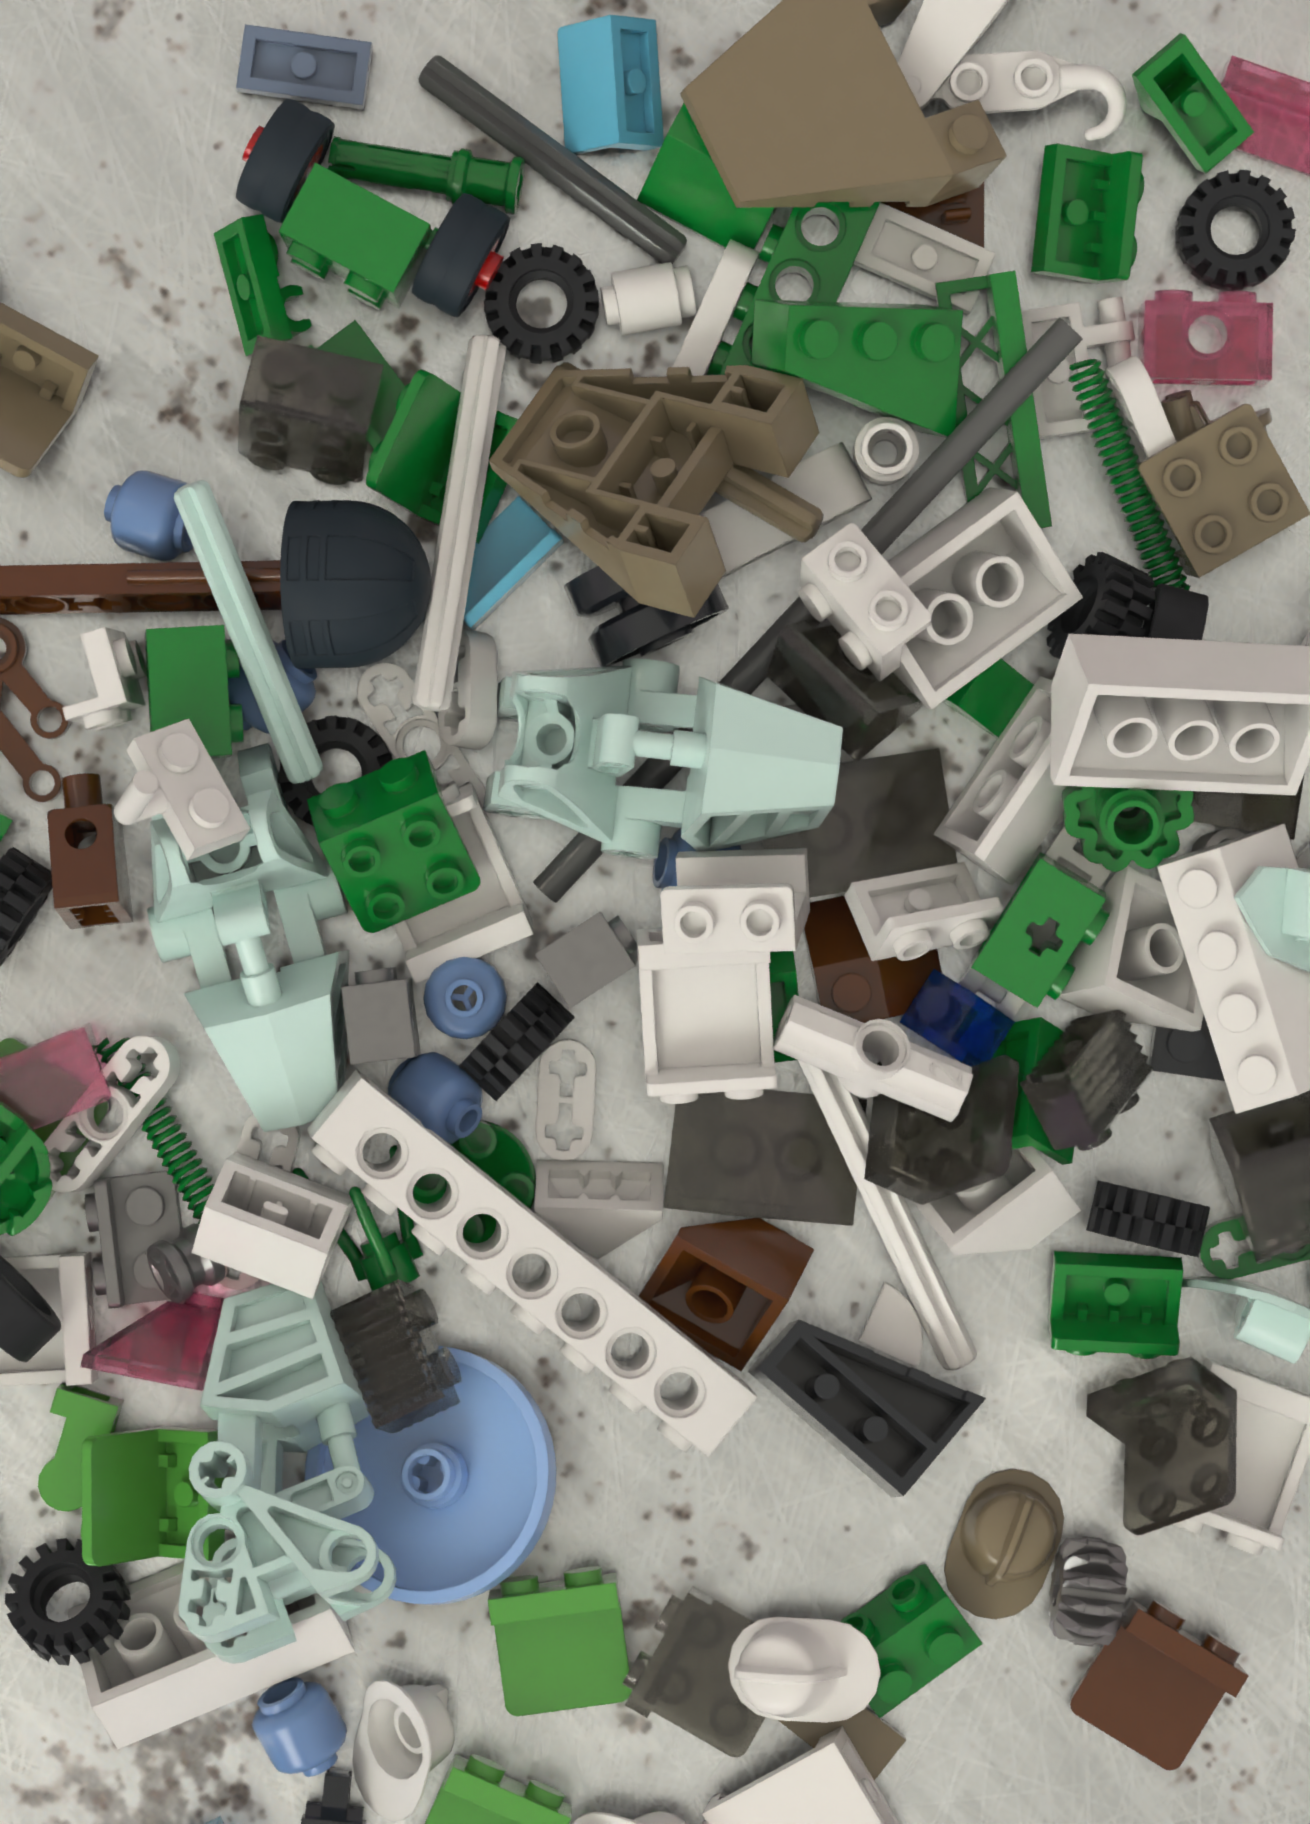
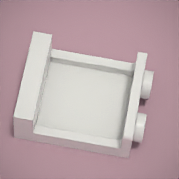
M455 781L441 784L440 789L445 805L478 870L481 880L480 886L474 892L393 925L404 948L405 962L415 984L428 979L434 969L447 960L460 957L478 958L534 934L530 913L472 783L458 788Z
M807 848L678 852L675 858L677 886L665 887L660 895L664 954L796 951L810 913Z
M662 928L636 929L647 1096H660V1101L664 1103L683 1104L697 1100L699 1094L724 1092L727 1098L744 1100L760 1097L763 1095V1089L777 1088L773 1050L769 963H771L770 952L664 954Z
M91 1251L3 1257L28 1280L54 1310L61 1321V1330L26 1363L16 1360L0 1348V1387L66 1383V1386L94 1383L98 1379Z
M1206 1357L1154 1498L1159 1507L1168 1510L1165 1521L1201 1534L1204 1524L1226 1531L1228 1534L1225 1543L1255 1555L1261 1556L1264 1546L1280 1551L1284 1542V1538L1281 1536L1282 1529L1310 1455V1395Z
M843 1726L821 1737L814 1749L727 1796L722 1792L712 1797L702 1813L705 1818L702 1824H899Z

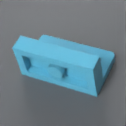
M607 15L560 27L557 36L565 148L577 155L606 148L643 151L661 148L664 136L656 20Z
M519 496L487 526L480 543L475 544L463 621L471 630H476L563 544V538L554 529H551Z

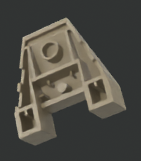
M782 0L680 93L736 208L814 207L818 202H849V207H871L874 202H905L906 207H926L979 188L1007 155L979 99L925 118L879 27L895 21L911 0Z
M748 365L726 366L725 375L692 376L690 367H668L667 376L634 377L631 368L553 370L490 458L489 463L492 470L638 603L695 618L726 572L707 517L700 516L699 514L733 464L786 478L790 477L819 434L803 379Z

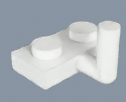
M189 719L132 740L126 751L138 772L134 775L114 808V816L119 823L131 825L162 814L187 861L244 839L250 827Z

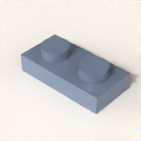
M245 24L236 89L238 92L364 110L373 45L372 42Z

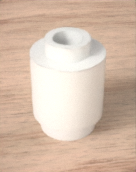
M671 262L611 272L612 285L600 287L606 324H619L622 336L682 325V318L696 316V303L688 265L673 268Z
M880 417L867 423L859 432L853 447V459L858 471L867 480L881 485L893 484L904 479L913 469L919 455L918 439L912 428L902 420L893 417ZM888 441L896 447L897 457L893 463L882 465L874 459L872 451L878 442Z

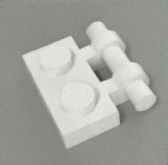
M1122 297L1098 300L1101 324L1087 327L1083 325L1080 302L1021 311L1027 351L1059 317L1083 338L1033 392L1040 439L1097 431L1099 427L1092 430L1087 428V425L1097 420L1098 416L1090 420L1083 419L1084 414L1096 410V406L1085 411L1079 408L1081 404L1094 400L1104 393L1094 395L1083 401L1075 399L1077 395L1092 390L1100 384L1089 386L1078 392L1072 391L1074 385L1087 381L1092 376H1087L1071 383L1068 381L1070 376L1085 371L1090 366L1074 371L1070 370L1069 367L1074 363L1088 360L1087 348L1104 347L1107 368L1131 357L1129 343L1135 341L1132 321H1126Z

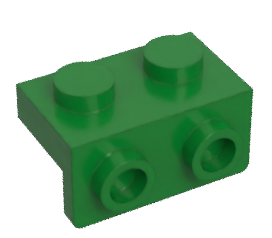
M1059 143L1045 145L1031 273L1093 284L1126 281L1129 279L1131 267L1137 255V240L1134 236L1137 207L1144 191V177L1141 173L1142 153L1126 151L1111 154Z
M1054 1251L1048 1310L1051 1348L1065 1350L1070 1354L1078 1356H1088L1096 1352L1126 1353L1140 1359H1153L1160 1355H1178L1180 1346L1178 1317L1183 1280L1182 1257Z
M922 1564L909 1574L898 1578L880 1595L840 1621L852 1625L866 1635L877 1652L881 1674L877 1692L868 1704L879 1718L883 1717L983 1644L926 1564Z

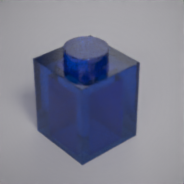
M933 969L899 1023L958 1062L972 1067L974 1072L981 1075L1015 1021L978 995L936 969Z

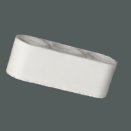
M843 442L801 461L789 478L778 475L769 478L776 484L821 509L824 517L820 527L855 510L872 499ZM729 500L700 514V516L708 518L726 569L722 578L796 540Z

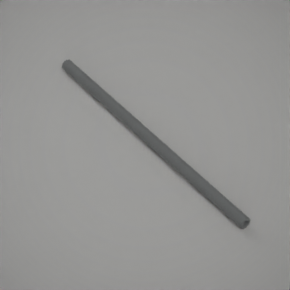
M1059 317L861 529L881 555L1083 340L1063 319ZM800 596L719 683L751 695L816 626L819 621L807 610ZM679 728V729H678V730H681V731L693 732V729H689V728ZM648 758L622 786L663 789L683 767L671 766L670 760ZM579 832L538 875L533 883L550 900L557 903L603 854L601 852L602 842Z

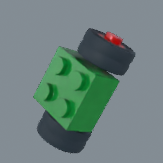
M286 99L273 113L266 126H258L250 138L242 156V160L246 164L237 185L236 199L247 207L260 211L264 216L273 221L282 223L279 233L288 249L286 254L292 257L290 261L292 264L322 280L325 279L329 271L345 279L343 284L348 287L347 293L377 310H381L385 301L400 308L412 286L411 292L417 298L428 304L435 305L439 310L450 316L458 318L466 310L479 287L486 291L492 280H494L504 259V256L498 254V251L506 236L510 217L497 208L486 205L482 200L463 193L455 201L439 229L435 227L432 231L431 225L424 220L321 166L330 146L335 124L329 118L318 112L311 111L307 106L298 101Z

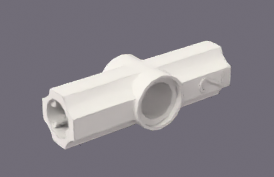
M794 995L789 1001L773 1040V1050L838 1076L839 1082L843 1087L855 1096L869 1098L883 1094L949 1122H952L958 1115L973 1078L972 1067L909 1042L904 1031L891 1021L875 1019L863 1023L797 995ZM864 1051L877 1056L882 1066L869 1061L864 1055Z

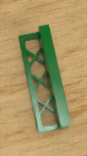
M1015 270L935 283L938 307L952 309L950 294L986 289L990 311L989 318L975 336L962 328L961 337L970 344L960 356L955 428L968 416L965 396L977 405L982 401V398L964 386L962 381L961 368L976 348L997 363L999 374L997 383L1027 352ZM991 327L995 351L981 342ZM1032 393L1003 424L1007 429L1008 443L996 460L992 463L977 452L961 469L966 504L982 493L993 476L996 475L1020 494L1039 527L1046 528L1052 527L1034 396ZM1009 455L1011 457L1014 479L1000 469ZM974 459L988 469L978 484Z

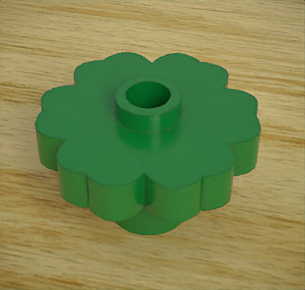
M1067 786L1062 792L1064 826L1070 836L1081 839L1084 857L1092 863L1102 864L1112 872H1119L1126 868L1131 860H1133L1144 869H1152L1161 863L1163 858H1168L1179 850L1180 841L1177 831L1189 827L1194 821V810L1192 807L1193 791ZM1129 807H1135L1129 811H1122Z

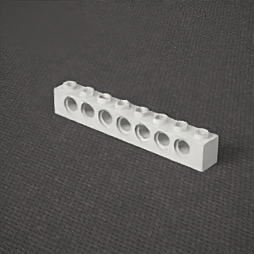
M356 1069L307 1128L311 1138L317 1142V1145L311 1152L322 1163L340 1176H342L347 1168L352 1170L368 1183L361 1192L372 1203L390 1216H392L397 1208L403 1211L417 1223L411 1232L423 1244L439 1256L447 1248L453 1251L467 1263L461 1270V1273L488 1295H491L496 1288H499L516 1302L510 1312L538 1335L546 1327L565 1341L559 1351L568 1360L588 1375L595 1366L614 1381L608 1390L619 1401L637 1414L645 1405L663 1420L657 1427V1430L685 1453L694 1445L709 1457L757 1399L756 1394L747 1383L432 1130L425 1128L421 1121L359 1070ZM386 1133L397 1139V1150L389 1161L374 1164L363 1158L364 1144L371 1136ZM426 1174H439L447 1181L444 1195L438 1201L430 1204L415 1200L413 1198V1188L417 1180ZM477 1214H488L496 1219V1228L493 1235L487 1241L471 1243L463 1238V1228L469 1218ZM526 1254H538L544 1257L545 1268L538 1279L533 1282L522 1283L513 1278V1267L520 1257ZM583 1293L594 1298L593 1310L586 1319L579 1322H570L562 1318L563 1305L571 1296ZM627 1333H635L642 1336V1348L635 1358L628 1361H618L612 1358L611 1349L618 1337ZM681 1372L691 1376L690 1388L683 1397L677 1400H667L661 1397V1385L669 1375Z

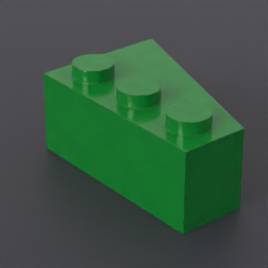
M755 299L751 364L765 370L802 378L806 387L849 402L853 406L868 412L876 413L883 417L900 419L917 432L947 438L955 430L963 310L919 304Z

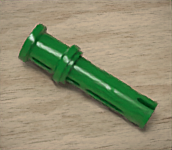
M334 136L328 158V163H332V166L329 165L328 169L345 179L446 195V200L452 202V205L463 193L482 200L485 204L504 207L506 214L516 215L518 212L525 172V159L514 156L511 162L473 157L472 151L461 148L459 151L454 150L452 156L357 142Z

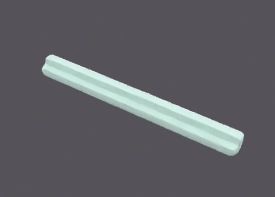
M200 480L188 483L174 493V501L287 778L293 784L309 781L320 775L323 764L218 504L207 481Z

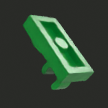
M263 214L241 217L213 233L245 356L266 353L293 339V337L312 326L310 319L294 321L286 314L285 302L303 295V290L298 285H287L280 289L277 279L279 276L277 268L278 249L273 236L267 230Z

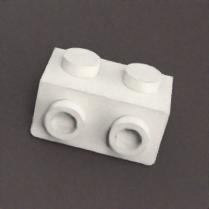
M853 523L846 525L801 558V589L798 590L800 599L815 619L822 622L827 618L842 637L838 639L839 645L850 662L859 670L868 667L879 682L900 667L903 645L930 626L932 616L858 526Z
M107 627L80 634L98 697L63 707L65 720L84 723L86 730L95 728L96 731L132 722L130 710L146 706L138 679L147 677V670L138 642L136 640L128 641L125 632Z
M965 862L852 882L844 895L872 961L896 956L901 961L918 958L933 949L954 946L957 950H965L975 947L989 937L992 927L1004 911L999 897L981 900Z

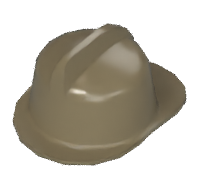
M1016 1469L992 1473L978 1483L966 1501L947 1550L944 1572L948 1590L959 1606L973 1615L995 1620L1014 1616L1032 1604L1043 1587L1061 1541L1064 1524V1514L1060 1498L1048 1482L1028 1471Z

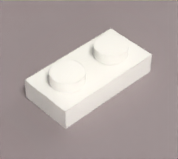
M880 202L853 264L936 300L935 283L986 276L996 253ZM981 289L950 294L952 308L963 310V313L969 315Z

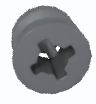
M193 1223L183 1228L179 1233L178 1239L172 1242L160 1240L150 1245L147 1249V1259L152 1275L161 1291L174 1303H180L190 1298L194 1288L201 1284L213 1286L225 1278L224 1265L191 1253L199 1224Z

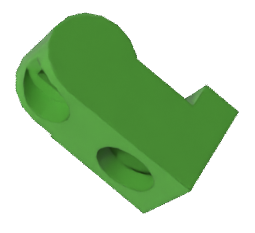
M61 1383L57 1387L50 1413L66 1417L56 1454L45 1464L38 1480L40 1495L48 1506L58 1511L67 1512L82 1507L80 1463L83 1441L88 1436L115 1432L124 1402L123 1399L77 1385L66 1386V1383Z

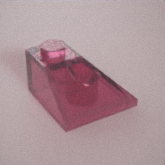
M193 1291L190 1298L180 1303L167 1301L84 1353L80 1367L203 1391L224 1297Z

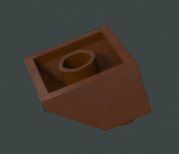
M844 895L810 902V913L803 933L819 1005L866 1023L869 1020L887 1019L948 1004L937 949L929 950L926 954L907 961H901L897 956L872 961Z
M759 1217L681 1227L638 1296L708 1353L742 1372L788 1303L814 1249Z

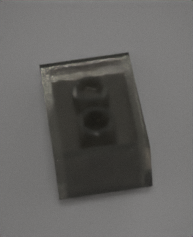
M939 748L841 762L835 803L819 828L760 840L761 848H807L809 898L847 892L852 882L957 863L956 850L933 835L949 812Z
M763 1089V1095L760 1097L744 1100L727 1098L724 1092L702 1093L693 1102L674 1104L663 1200L664 1208L730 1216L853 1226L857 1185L814 1093L783 1089ZM858 1098L866 1115L867 1099Z

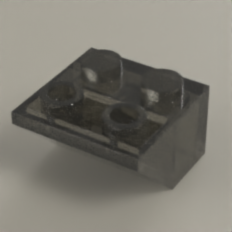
M1310 1091L1235 1114L1233 1110L1209 1118L1211 1155L1255 1261L1310 1244Z

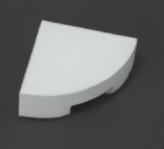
M884 1282L858 1340L918 1367L923 1350V1333L919 1318L907 1298L892 1285Z

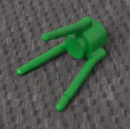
M393 1145L389 1149L390 1159L394 1156L397 1145ZM295 1168L292 1171L293 1174L309 1179L301 1168ZM357 1186L352 1187L349 1190V1195L368 1240L360 1244L363 1252L362 1255L343 1227L337 1244L350 1261L358 1282L367 1279L373 1295H379L417 1279L420 1275L414 1260L423 1256V1252L417 1237L411 1232L414 1228L413 1219L397 1208L402 1240L398 1239L395 1230L381 1234L361 1189Z

